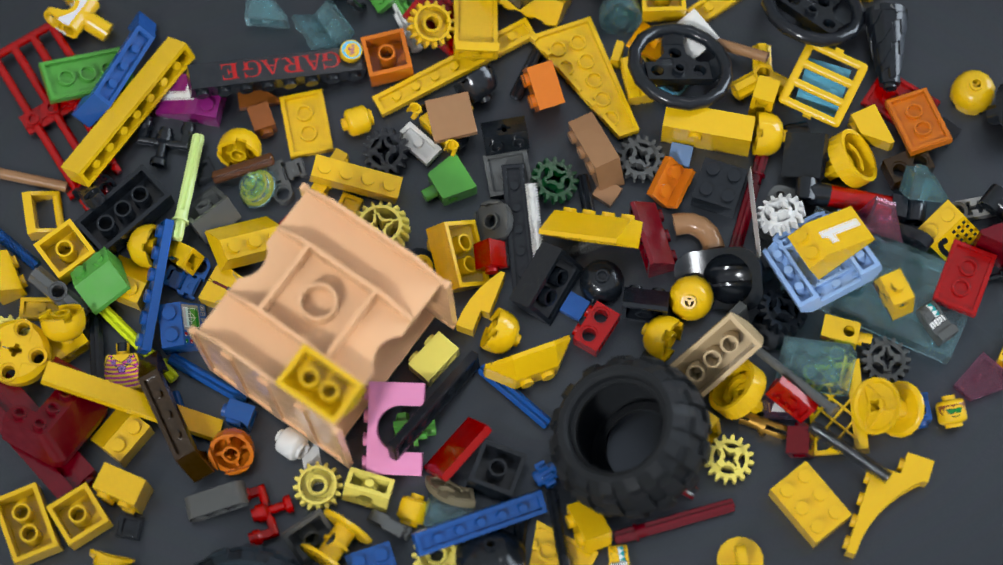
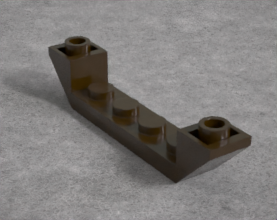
M157 350L139 361L138 381L175 461L193 482L197 483L213 474L215 470L209 461L206 451H198L163 375L169 370L160 351Z

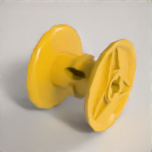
M880 377L864 380L857 387L851 404L853 420L859 429L867 434L878 435L885 432L892 437L898 438L909 436L919 428L925 409L923 396L916 386L907 381L891 383L885 378Z
M324 509L325 517L334 527L328 535L325 534L323 536L324 541L319 549L306 543L299 545V547L320 565H340L337 562L344 553H348V546L353 539L364 544H370L373 541L363 530L348 519L332 510ZM335 535L334 541L326 545L330 538Z

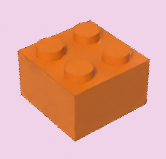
M403 28L360 37L372 87L404 80L414 75Z
M552 60L522 70L523 74L520 76L524 88L528 87L530 95L527 96L531 109L534 108L535 112L565 103Z

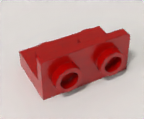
M784 376L780 379L776 378L765 393V395L800 423L813 414L819 406Z

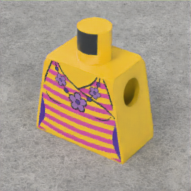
M117 343L116 355L105 356V380L143 392L138 381V366L141 358L137 353H130L129 343Z

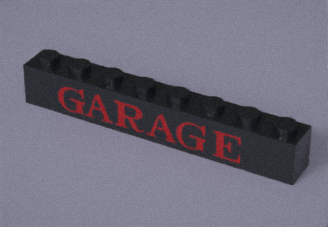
M340 48L191 64L187 65L186 76L190 98L206 99L209 96L219 95L220 97H226L232 93L249 94L258 90L269 92L275 88L283 87L285 89H293L300 85L312 87L318 83L336 84L343 80L354 82L364 78L366 64L363 50L361 58L357 62L348 63L341 58Z

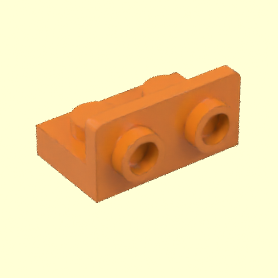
M665 156L646 194L662 208L677 209L696 171L684 168L671 156Z

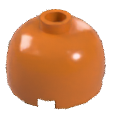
M225 428L219 431L211 440L208 450V457L212 466L216 470L224 471L227 475H239L247 471L255 455L252 438L249 434L237 428Z

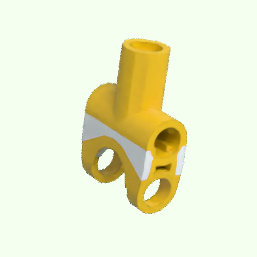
M64 0L70 6V9L62 10L48 7L43 13L45 20L51 26L70 38H77L81 31L85 30L105 41L114 27L113 24L95 14L100 8L97 0Z

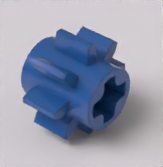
M541 460L534 464L535 471L531 472V475L539 488L545 485L548 490L557 485L555 480L558 478L557 472L552 462L546 464L544 460Z

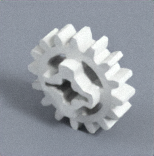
M780 193L778 198L772 195L770 196V201H763L764 206H758L759 212L756 213L758 226L762 228L763 233L770 232L771 236L775 235V233H779V236H782L785 231L791 234L792 228L798 229V223H804L803 217L806 216L804 204L802 201H799L798 196L792 198L790 193L786 197H783L782 193Z

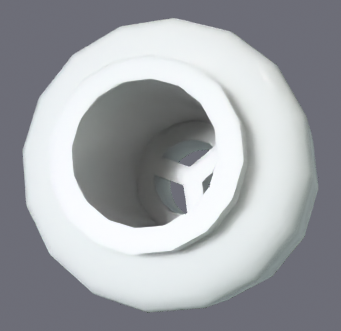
M292 427L281 429L275 436V449L290 461L302 459L309 450V440Z

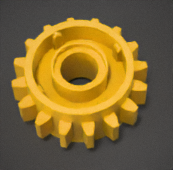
M426 0L424 6L418 3L416 5L417 10L412 9L410 11L413 17L407 18L406 21L410 25L406 29L411 31L410 39L414 38L416 45L421 43L424 49L431 45L435 49L437 43L442 47L445 44V40L451 38L449 33L455 30V28L451 27L455 20L450 18L452 12L445 10L446 5L440 6L437 1L430 4ZM426 20L434 22L435 29H429L426 25Z

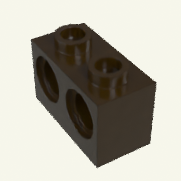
M906 150L884 159L880 168L891 190L897 188L903 190L914 181L919 180V182L929 179L932 176L935 165L928 151L910 156ZM914 162H920L924 167L917 168ZM900 170L904 176H896L893 171Z

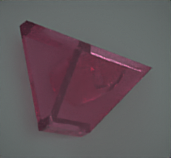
M875 196L857 213L870 232L903 243L895 202Z

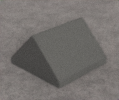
M318 508L282 532L281 536L301 565H310L315 561L305 554L299 545L306 543L319 549L324 541L323 536L330 533L332 526L322 510ZM335 535L330 538L326 545L334 541Z

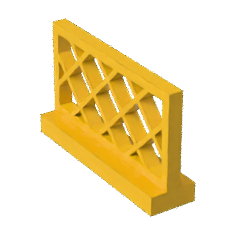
M853 359L850 362L805 366L806 383L815 387L816 391H820L830 402L837 403L841 408L832 418L823 411L824 408L822 406L821 408L818 407L816 414L814 415L813 413L809 416L810 425L822 413L831 420L826 425V430L833 423L843 430L839 438L841 437L842 439L847 433L854 439V447L858 449V452L861 451L863 454H869L868 434L858 428L853 420L852 411L847 409L849 404L851 408L852 397L857 387L862 383L860 360ZM837 369H847V377L842 383L832 377ZM820 371L826 377L819 385H816L811 381L810 372ZM828 379L838 385V388L831 396L821 389ZM847 382H848V388H849V389H847V388L844 386ZM841 389L849 394V399L844 405L834 399ZM843 411L852 418V421L846 428L836 421ZM851 427H853V434L849 431ZM815 437L814 457L840 455L841 451L837 452L838 449L835 451V449H832L833 446L827 450H818L817 442L820 439Z

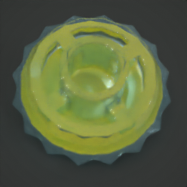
M261 169L242 177L239 184V194L243 205H247L248 208L253 207L257 209L264 207L266 203L271 201V197L275 195L274 190L277 187L273 172Z

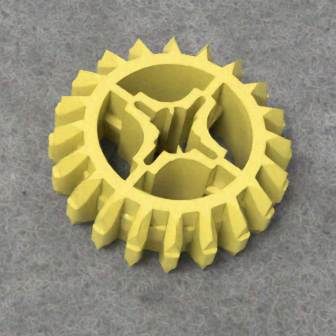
M380 200L379 205L371 202V207L368 208L363 205V212H356V215L367 223L373 220L370 225L378 229L379 225L386 236L393 235L391 239L405 247V242H408L411 232L410 221L406 217L404 210L400 211L398 205L392 207L390 201L383 205V202Z

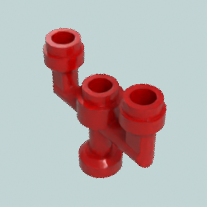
M265 484L246 488L249 502L253 498L259 497L261 503L250 509L254 523L266 521L268 529H256L248 533L250 544L262 545L264 541L280 536L275 517L272 514L284 510L287 513L295 512L290 494L283 496V501L268 505L270 501Z

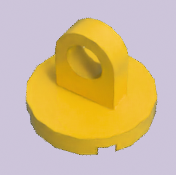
M734 537L721 545L717 553V565H763V554L760 547L753 540L746 537Z

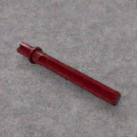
M755 155L751 172L755 203L762 179H765L766 176L764 172L769 158L767 156ZM748 183L729 247H743L752 216Z
M729 498L638 525L633 523L631 527L613 531V538L616 545L633 540L638 542L643 537L734 512L735 504Z

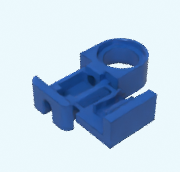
M205 257L202 262L207 265L206 271L202 273L195 272L193 276L190 274L186 275L185 273L187 272L185 271L180 273L175 270L176 267L170 265L164 276L163 286L166 285L177 290V294L180 297L191 302L196 301L194 294L200 282H205L211 271L210 261Z

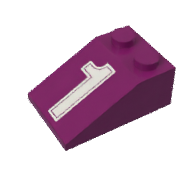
M181 74L158 102L155 115L220 127L227 96L220 97L215 95L209 96L206 99L190 98L186 74Z

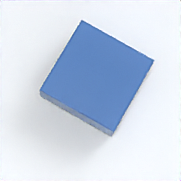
M672 142L669 156L684 168H689L694 146Z

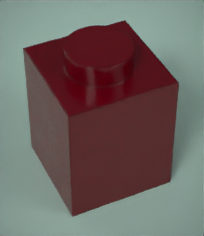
M798 422L795 423V426H787L786 454L789 457L814 458L815 435L813 436L814 433L810 434L811 431L808 432L809 424Z

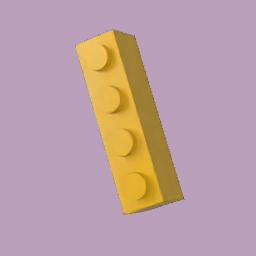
M316 154L309 181L384 202L390 201L392 204H395L399 196L403 177Z

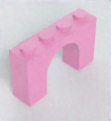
M369 381V386H365L366 392L364 393L365 400H368V409H364V423L368 424L367 432H363V446H367L366 455L362 456V469L378 475L423 476L424 452H405L397 461L391 459L388 447L380 438L379 423L384 413L393 407L422 406L426 399V383Z

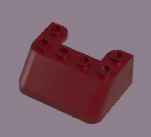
M58 357L51 361L86 373ZM56 389L37 412L22 405L10 408L3 416L2 439L52 467H63L107 416L108 406Z

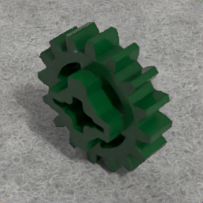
M553 157L550 162L548 158H545L543 163L538 162L536 168L532 170L531 174L533 176L529 181L530 183H537L535 186L538 189L536 190L538 191V196L536 197H544L543 203L551 200L552 205H555L558 200L562 205L566 199L570 200L578 188L576 186L579 180L574 178L577 171L571 172L572 164L564 165L565 159L557 162V158ZM544 172V178L541 180V173ZM568 182V187H567V189L564 191V188H565L564 185H565V183Z

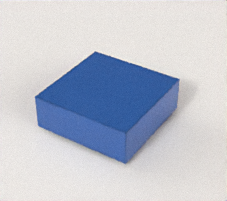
M571 291L561 306L560 312L580 322L590 306V301Z

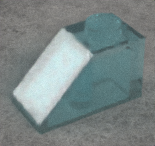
M246 0L244 18L247 25L290 29L288 16L274 0Z
M921 164L906 166L899 191L908 199L945 203L949 200L937 177L929 171L927 166Z

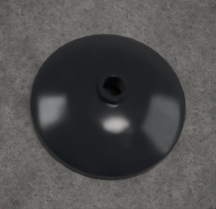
M503 529L461 542L456 550V565L526 564V550L523 543L517 536Z

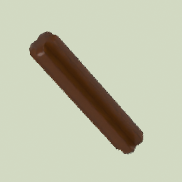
M267 153L213 171L212 179L215 184H219L273 166L275 159L272 153Z

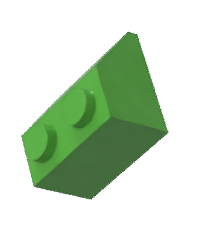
M106 247L94 253L87 261L77 266L70 273L75 289L95 315L131 289L122 261Z

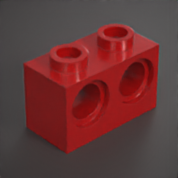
M599 301L594 306L590 305L584 314V317H586L582 325L578 323L572 332L574 336L573 344L594 357L598 356L620 322V314ZM597 315H604L607 320L599 323L595 320V317ZM591 333L595 338L592 341H586L583 339V335Z

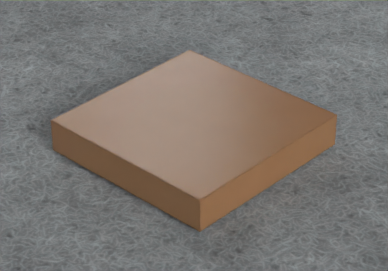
M468 91L425 101L434 144L446 142L449 139L455 140L478 134Z

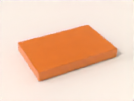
M927 87L885 100V107L910 156L952 143L953 138Z

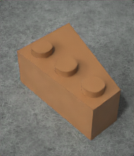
M593 112L569 121L570 131L567 132L568 138L572 144L576 145L580 159H583L589 174L601 191L615 184L618 186L624 185L620 157Z

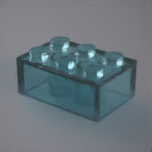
M784 336L779 362L819 393L848 397L857 352L851 344ZM776 372L775 379H780L782 375Z

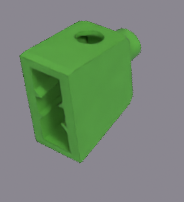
M457 154L454 157L450 155L427 174L430 186L421 190L426 202L438 197L444 206L477 194V186Z

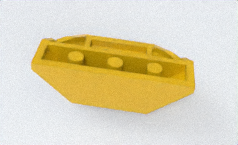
M566 335L551 342L487 363L484 366L483 374L486 378L512 389L520 387L525 389L532 386L534 382L540 380L548 381L557 374L568 350L571 338L569 335Z

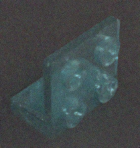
M326 0L314 15H293L291 17L295 28L302 33L307 40L308 46L315 51L341 48L343 42L349 40L355 34V31L332 0Z

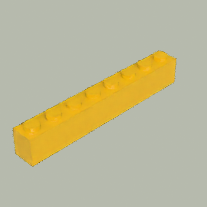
M168 37L62 164L61 168L72 181L88 188L186 70L187 65H190L195 59V55L187 43Z

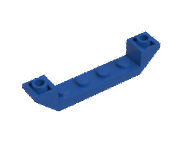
M141 11L136 14L127 28L131 31L90 95L82 97L71 114L88 128L111 107L155 39L157 24Z

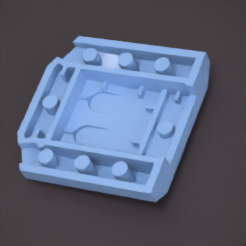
M825 211L816 212L806 217L804 223H798V226L800 228L805 223L829 214H825ZM792 228V229H791V234H792L794 231H796L797 229ZM787 231L783 232L782 236L776 233L772 238L773 242L767 250L764 248L762 251L764 258L800 312H814L871 282L882 271L881 263L867 245L818 280L787 236L790 234Z

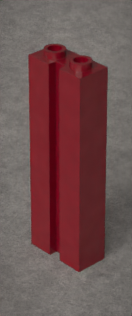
M7 372L5 378L10 379L12 376ZM0 382V434L2 435L3 416L10 408L22 405L37 412L39 407L21 387L9 386ZM10 444L57 499L85 482L89 486L93 485L98 476L96 470L79 451L75 453L65 466L52 467Z

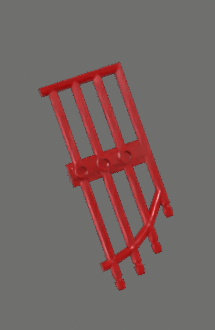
M47 22L0 49V76L24 112L19 119L30 136L37 133L63 177L68 182L71 190L66 194L71 201L75 198L72 191L75 188H79L81 184L72 181L61 168L65 161L44 127L56 122L74 151L79 142L63 116L74 111L82 98L50 104L46 89L20 50L21 47L31 42L43 62L53 60L39 39L40 36L50 31L65 56H75L62 33ZM10 53H13L43 101L41 105L34 109H31L1 61L3 57ZM94 124L89 128L84 125L88 133L94 127ZM113 157L108 165L111 166L112 171L116 175L122 173V170ZM104 185V190L101 189V191L106 195L109 193V190ZM80 199L79 202L83 205V209L85 211L89 210Z

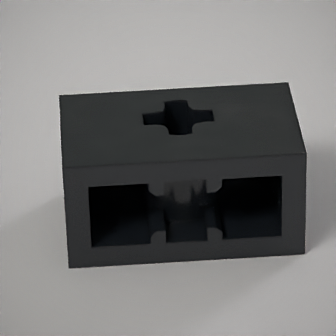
M524 116L480 123L486 156L530 149Z

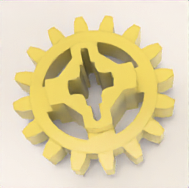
M723 434L721 441L717 438L713 439L714 446L711 445L708 464H705L704 467L711 468L708 471V475L715 474L716 482L721 478L724 485L727 484L728 480H731L732 484L736 485L737 478L743 482L745 480L744 473L750 475L751 470L748 467H752L754 461L749 459L754 456V452L747 451L750 448V444L743 445L742 437L736 441L734 434L731 435L730 439H727L725 434ZM717 451L720 458L714 463V454ZM726 456H727L728 458L733 457V458H734V459H733V462H732V463H731L730 461L725 462V461H724V460H725V457H726ZM744 456V466L741 468L738 461ZM722 471H729L732 474L723 473Z

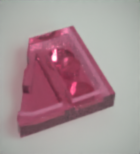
M983 352L953 385V388L970 402L1003 390V368Z

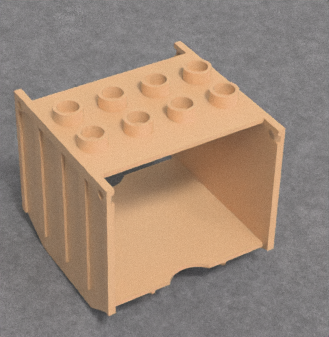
M303 183L299 188L302 195L301 199L283 222L277 226L276 231L266 242L267 257L262 267L250 276L238 278L201 327L198 329L192 325L188 332L211 372L286 425L303 434L310 442L350 469L354 462L344 438L362 416L364 409L368 408V400H365L364 395L354 409L334 425L277 386L275 382L303 344L361 382L364 387L369 386V381L387 382L434 318H437L451 329H455L457 316L453 290L450 281L447 279L443 280L409 250L334 199L310 189L309 185Z

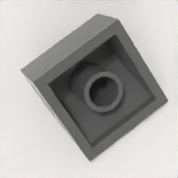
M214 185L191 201L188 216L189 226L206 244L208 243L205 235L206 230L235 224L241 218V215L230 199Z

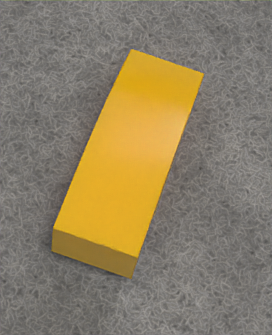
M500 271L490 278L472 296L456 323L458 332L474 337L481 317L490 319L506 280L505 272Z

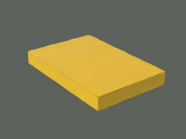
M322 88L279 97L291 160L333 152L334 146Z

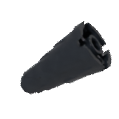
M880 3V9L875 10L874 5L865 9V28L879 86L884 91L890 92L895 91L900 86L903 54L905 53L908 9L905 10V6L898 3Z

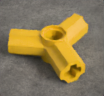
M766 43L753 45L752 48L769 52L770 55L767 63L752 59L753 71L733 81L730 89L733 96L739 101L753 94L759 75L771 76L781 81L777 96H780L788 78L773 71L771 45Z

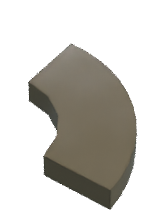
M425 476V485L435 498L453 506L475 508L476 500L473 488L456 485L450 479L445 482L435 476Z

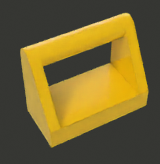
M60 191L22 192L27 234L32 241L42 239L55 229L39 228L36 202L52 199L56 227L65 222Z

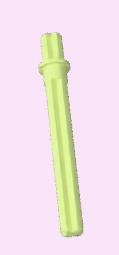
M194 133L192 136L175 216L171 219L174 220L171 237L173 241L181 242L184 237L185 228L189 225V209L205 140L203 134Z

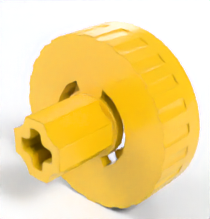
M845 129L829 139L827 150L830 160L826 162L824 174L829 181L840 177L846 185L857 189L876 179L877 164L869 145L859 133L852 129Z
M746 360L709 392L711 407L730 420L742 418L750 412L755 415L758 412H762L766 406V398L763 397L767 383L766 375L751 361Z

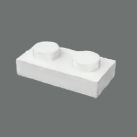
M409 121L399 131L404 134L402 139L406 138L409 141L405 145L411 148L409 152L425 166L428 167L442 153V148L434 144V141L412 122Z

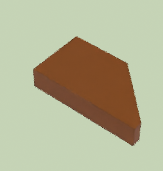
M263 90L253 91L249 94L237 93L240 111H246L247 107L268 101L269 107L280 105V100L277 97Z

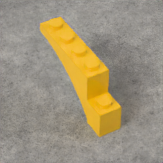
M908 452L904 458L900 457L896 471L900 473L890 470L892 474L885 484V480L881 482L882 479L879 480L880 477L877 479V476L874 477L875 474L872 475V473L869 474L870 471H866L863 479L866 488L864 492H859L856 505H859V510L857 514H852L849 526L853 527L850 536H845L842 548L846 549L844 556L854 558L868 527L888 505L919 486L925 488L935 461Z

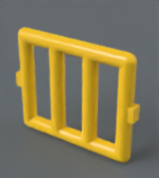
M806 44L778 100L780 103L802 112V116L807 119L812 117L837 128L840 126L868 70V65L844 54V50L838 47L832 49L830 47ZM815 50L857 69L853 80L809 61L808 59L812 51ZM803 68L847 87L848 90L844 98H840L799 79ZM794 86L838 106L839 108L835 116L832 117L790 98L789 96Z

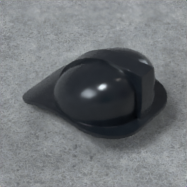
M739 246L691 251L681 256L674 266L675 282L679 278L696 275L704 278L711 285L714 296L711 309L731 310L741 301L747 306L748 311L752 310L763 299L765 282L774 279L771 267H764L762 260L755 253Z

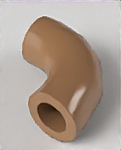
M696 213L672 214L676 236L683 234L695 236L700 241L703 250L725 247L718 228L708 218Z

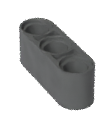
M243 480L232 481L184 498L189 522L203 521L249 505L246 485Z

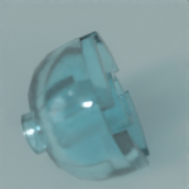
M603 0L599 7L598 16L601 29L613 35H620L618 30H627V33L636 30L642 23V10L638 1Z

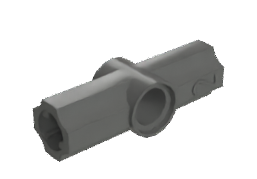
M41 265L30 273L27 280L50 298L55 305L80 304L81 308H84L85 316L89 315L91 309L86 302ZM57 291H65L63 296L59 298L55 297Z

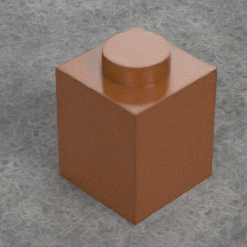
M268 101L247 107L251 123L258 138H269L278 132Z

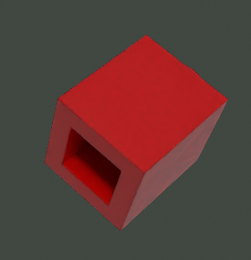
M487 238L473 244L475 270L484 271L487 275H494L498 273V270L507 267L505 241Z

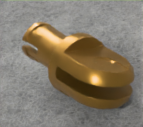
M748 413L744 417L749 420L739 419V424L758 430L759 436L764 437L765 434L782 440L787 438V435L768 428L772 426L787 431V426L771 420V415L766 414L760 417Z

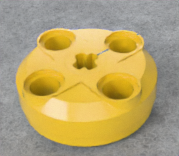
M27 319L10 320L0 325V382L9 386L22 387L38 381L44 374L47 362L51 361L52 358L49 339L44 335L43 330ZM23 328H30V331L27 335H20V332ZM44 355L42 362L34 363L36 356ZM15 370V375L12 378H5L8 371Z

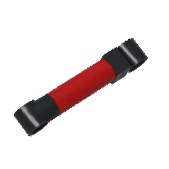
M809 176L797 178L795 196H798L799 201H802L804 205L812 206L818 204L838 209L852 206L855 212L883 217L899 223L903 222V224L913 227H920L926 219L927 202L920 198H909V196L895 193L888 196L819 182L818 179Z

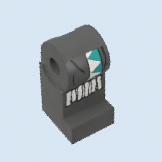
M930 300L915 310L916 316L923 328L938 347L958 333L959 329L947 319L934 301Z

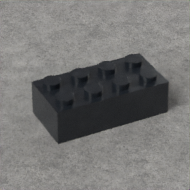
M142 164L105 195L106 200L103 204L95 209L87 210L74 223L98 251L106 247L116 255L127 245L132 232L136 228L152 224L171 208L175 202L171 194Z

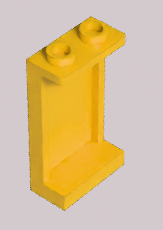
M453 0V19L455 20L453 23V28H455L453 31V58L497 60L499 54L497 0Z

